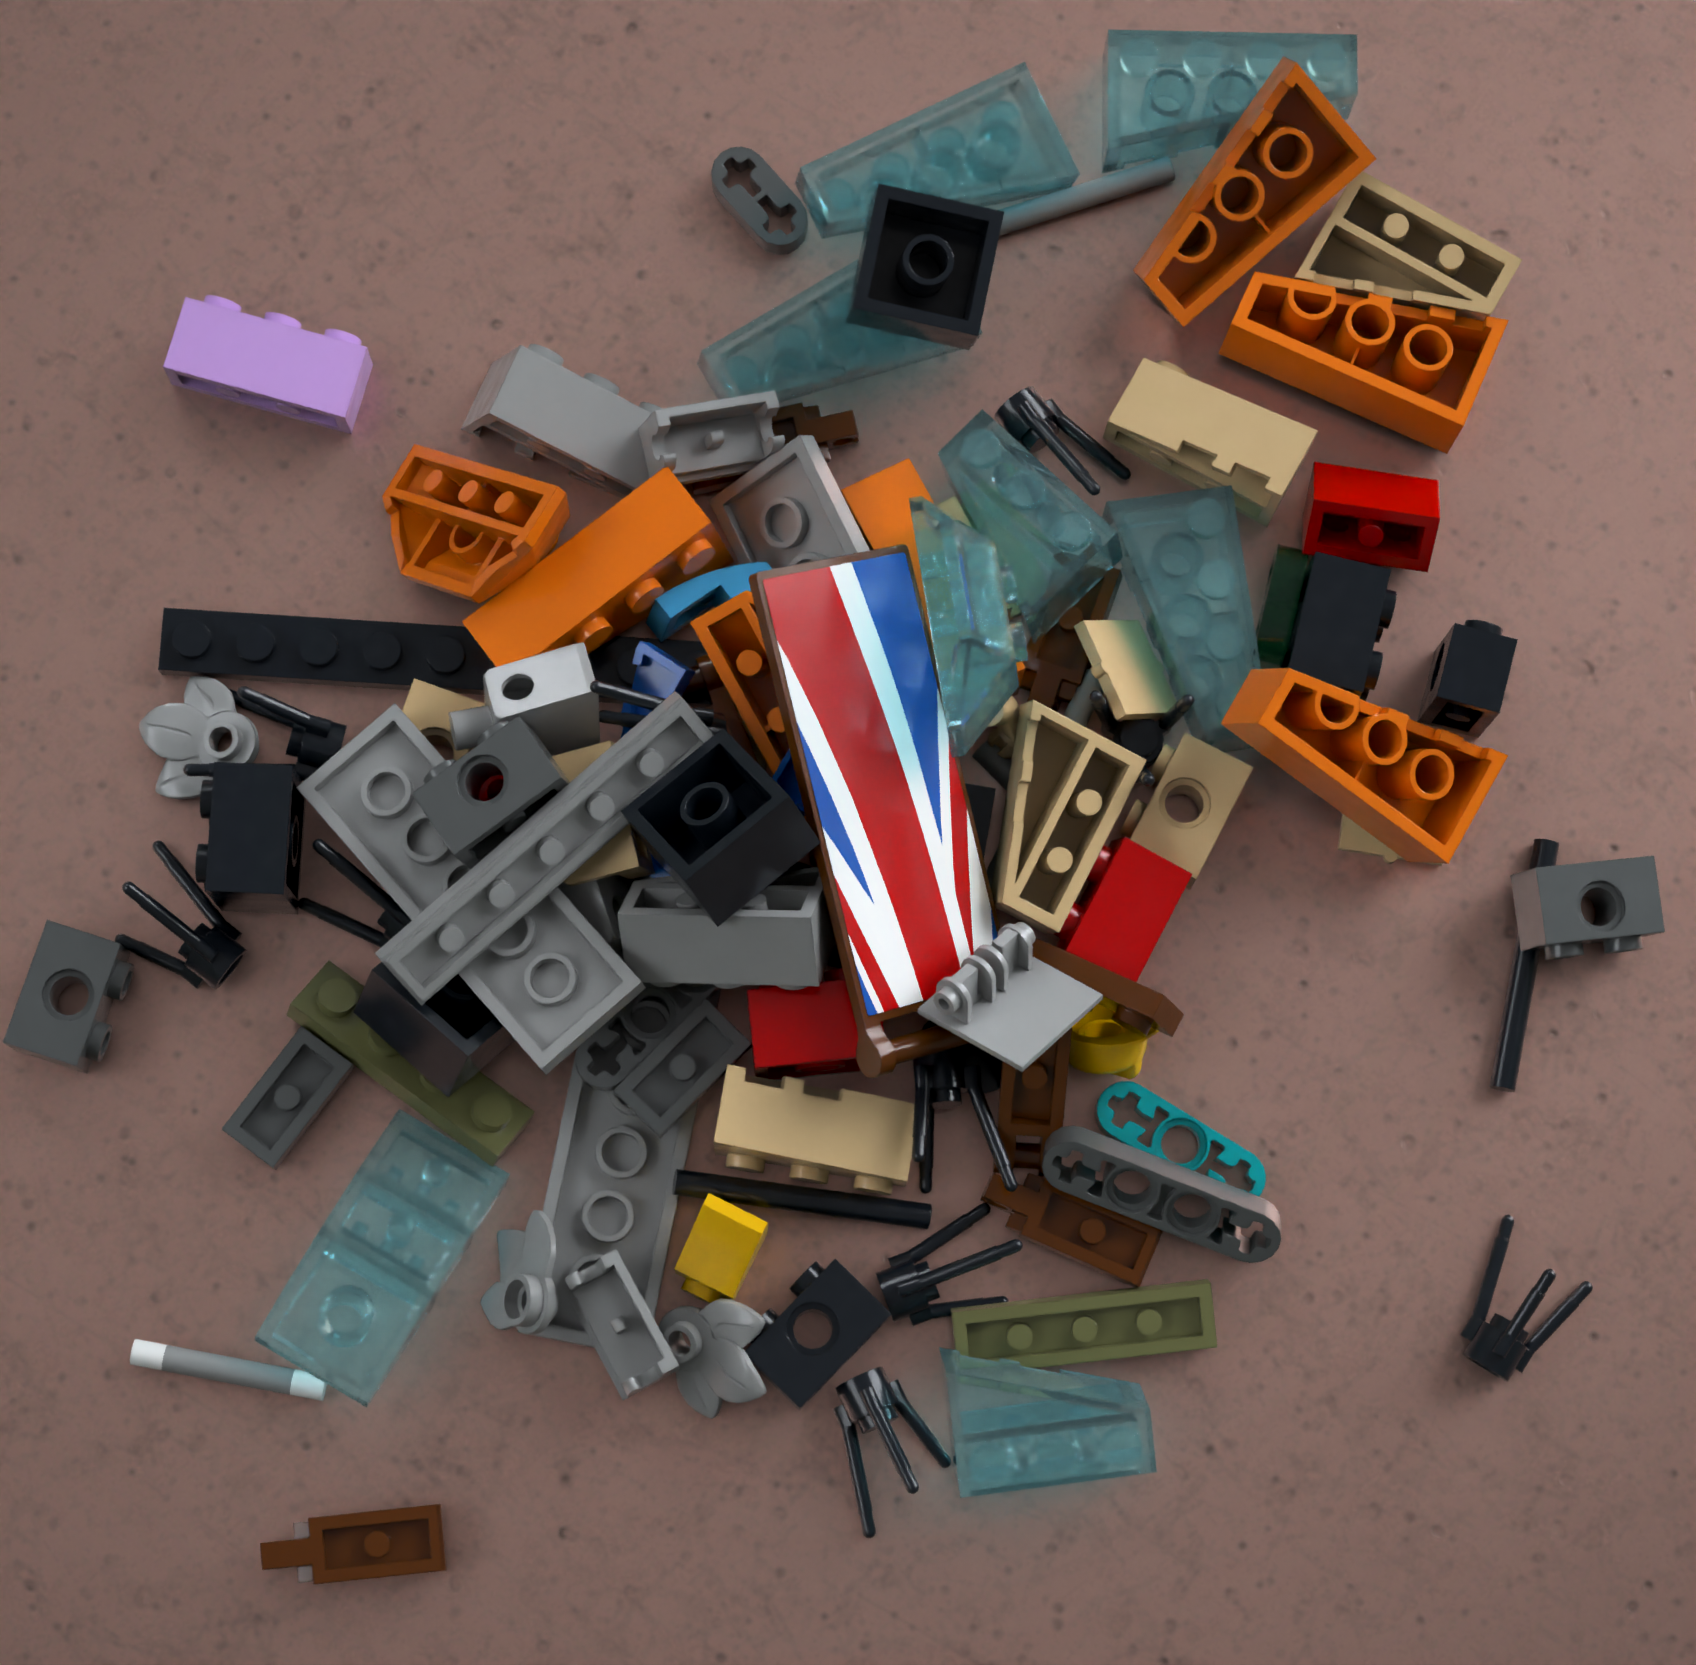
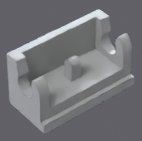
M776 390L654 410L638 428L649 478L667 466L681 484L746 474L773 453L781 450L785 446L784 435L774 436L772 429V417L777 415L780 408Z
M617 1249L601 1256L590 1267L580 1272L575 1271L565 1278L566 1282L562 1283L561 1286L622 1400L681 1369Z

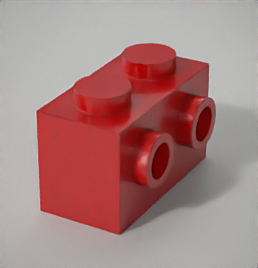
M1314 462L1303 511L1302 554L1314 555L1315 552H1321L1362 563L1428 572L1440 522L1439 480Z
M1127 837L1112 840L1108 847L1103 845L1086 879L1090 882L1079 903L1074 902L1060 932L1053 933V935L1060 938L1056 947L1137 982L1192 873Z

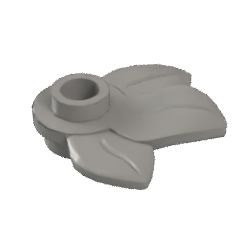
M191 676L185 688L184 703H168L157 706L148 712L139 724V730L145 744L157 755L167 758L158 777L155 790L158 794L171 799H194L200 797L203 780H213V777L185 775L183 768L186 764H209L214 762L253 763L259 752V736L255 725L250 719L237 713L233 694L229 688L220 681L210 677ZM226 732H231L232 743L230 747L225 751L219 752L218 744L220 739Z
M533 1210L525 1231L503 1229L497 1233L500 1282L494 1283L485 1292L481 1299V1306L490 1324L500 1330L516 1327L524 1334H539L547 1328L558 1310L559 1294L552 1279L556 1258L554 1229L544 1212Z
M720 1298L703 1309L693 1306L677 1307L669 1311L660 1321L659 1329L681 1368L676 1371L678 1388L688 1405L711 1419L716 1417L723 1400L733 1403L749 1402L762 1397L767 1392L759 1373L743 1349L759 1335L765 1325V1319L755 1310L732 1299ZM682 1332L688 1336L690 1347L685 1342Z

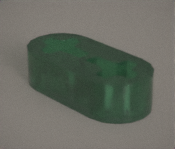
M1280 544L1276 546L1252 643L1251 659L1282 666L1308 561V554H1302L1301 549Z

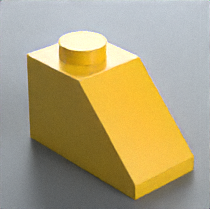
M708 1193L674 1268L676 1274L686 1278L681 1289L708 1304L719 1299L720 1296L735 1300L768 1234V1222Z

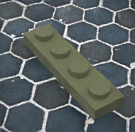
M328 961L290 1003L287 1016L493 1167L530 1123L534 1111L480 1071L450 1097H447L354 1013L364 986L331 961Z
M1208 1279L950 1308L956 1368L959 1377L1217 1347L1212 1289Z

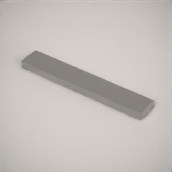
M674 691L375 952V954L422 1006L622 831L629 822L623 816L621 810L714 735L686 701Z

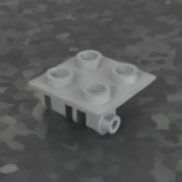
M1023 922L1016 924L1008 923L999 929L998 937L992 941V945L985 944L978 947L973 955L963 960L961 969L952 977H944L937 983L936 993L918 1008V1014L1023 1072L1103 1000V994L1033 957L1032 944L1036 938L1031 927Z

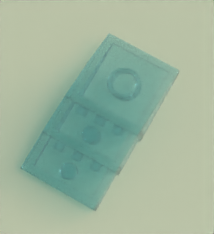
M399 1109L326 1219L257 1332L254 1341L367 1407L434 1306L437 1294L470 1246L474 1233L506 1186L510 1174L495 1165L493 1167L467 1148Z

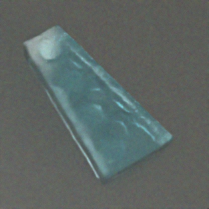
M1108 29L1102 56V173L1124 169L1125 164L1148 159H1153L1154 161L1166 156L1169 158L1178 157L1179 152L1211 145L1214 146V149L1219 148L1283 56L1297 62L1342 118L1347 120L1358 94L1357 34Z
M1023 62L800 167L795 185L821 238L824 239L865 230L870 202L879 183L985 207L1046 195L1072 187L1080 173L1026 63Z
M857 259L701 350L697 365L718 400L776 390L778 402L781 403L962 349L846 323L858 264ZM980 329V331H979V336L977 337V339L975 340V342L973 343L972 346H974V344L976 343V341L978 340V338H979V337L981 336V334L983 333V332L981 331V329Z
M1232 485L1106 502L1100 521L1109 541H1112L1121 562V570L1128 587L1134 593L1147 624V632L1170 678L1169 683L1176 700H1180L1186 694L1194 697L1193 705L1183 715L1191 735L1223 752L1252 749L1253 747L1220 724L1251 669H1261Z

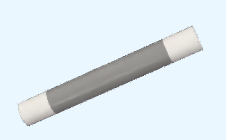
M140 1339L134 1340L130 1355V1365L319 1401L324 1399L328 1375Z

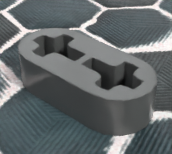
M733 147L720 153L715 159L711 170L712 188L718 201L765 251L781 255L789 254L798 249L804 242L808 230L807 211L801 200L766 161L752 149ZM733 167L740 173L748 168L752 170L750 173V185L757 194L752 197L740 184H736L731 188L727 187L728 169ZM767 204L780 218L790 213L793 216L791 218L792 232L786 235L782 230L778 229L770 234L767 231L769 228V217L762 207Z

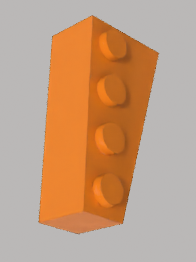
M1283 56L1133 271L1169 314L1185 327L1374 162L1376 157L1299 64Z
M1254 271L1218 354L1448 454L1466 422L1509 320L1486 316L1484 321L1456 316V310L1433 305L1428 310L1393 304V298L1371 293L1368 294L1367 298L1336 293L1334 286Z
M667 466L465 618L462 623L496 667L581 642L585 643L587 653L589 654L648 617L655 599L663 595V593L694 577L725 568L735 561L710 519Z
M1291 668L1251 669L1220 723L1408 862L1449 864L1508 757L1507 754L1492 748H1482L1463 740L1464 737L1447 730L1435 729L1409 719V715L1392 708H1382L1360 699L1359 695Z

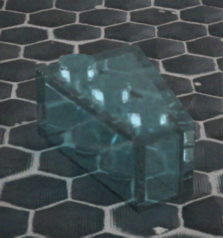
M982 409L938 452V456L954 495L957 497L1001 584L1016 608L1033 644H1035L1123 558V553L1117 531Z
M939 1347L952 1464L960 1498L1157 1472L1151 1411L1139 1383L1062 1369L1059 1370V1373L1024 1367L1021 1366L1020 1362L999 1358V1362L963 1356L960 1355L958 1350Z

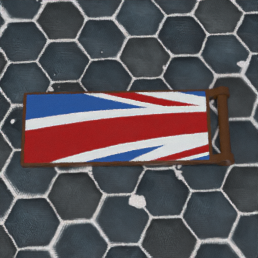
M904 544L760 571L749 576L752 597L806 820L821 842L814 848V853L857 1026L856 1059L860 1070L868 1078L893 1072L897 1064L970 1043L939 1025L888 1039L883 1032L880 1021L918 1011V1008L936 993L937 983L944 977H952L961 969L963 960L973 955L978 947L985 944L992 945V941L998 937L1000 929L909 549Z

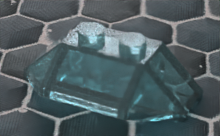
M924 497L909 498L951 755L952 758L965 756L1019 687L1016 662L1028 661L1022 622L1009 624L1006 604L1018 603L1012 564L999 566L994 541Z

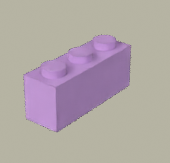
M207 295L204 302L185 297L163 365L172 385L352 434L373 366L368 348L361 345L362 341L360 338L338 329H326L324 335L301 329L302 324L299 321L280 313L266 312L264 318L242 313L240 305L218 296Z

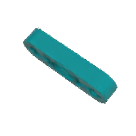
M1131 1081L1116 1082L1107 1087L1098 1098L1094 1111L1095 1121L1105 1136L1170 1161L1162 1151V1137L1171 1128H1186L1196 1137L1198 1151L1190 1162L1175 1164L1195 1171L1204 1163L1209 1154L1210 1145L1213 1144L1222 1150L1213 1161L1226 1169H1232L1238 1162L1245 1165L1248 1169L1244 1178L1252 1184L1249 1193L1257 1196L1261 1195L1265 1187L1266 1174L1261 1161L1254 1154L1143 1086ZM1127 1095L1134 1097L1138 1101L1134 1111L1149 1122L1153 1120L1155 1110L1167 1117L1154 1130L1150 1138L1149 1147L1137 1140L1146 1129L1131 1121H1128L1122 1128L1116 1127L1111 1122L1115 1112L1107 1106L1110 1099L1121 1102ZM1211 1169L1206 1171V1176L1225 1183L1226 1180L1223 1176Z

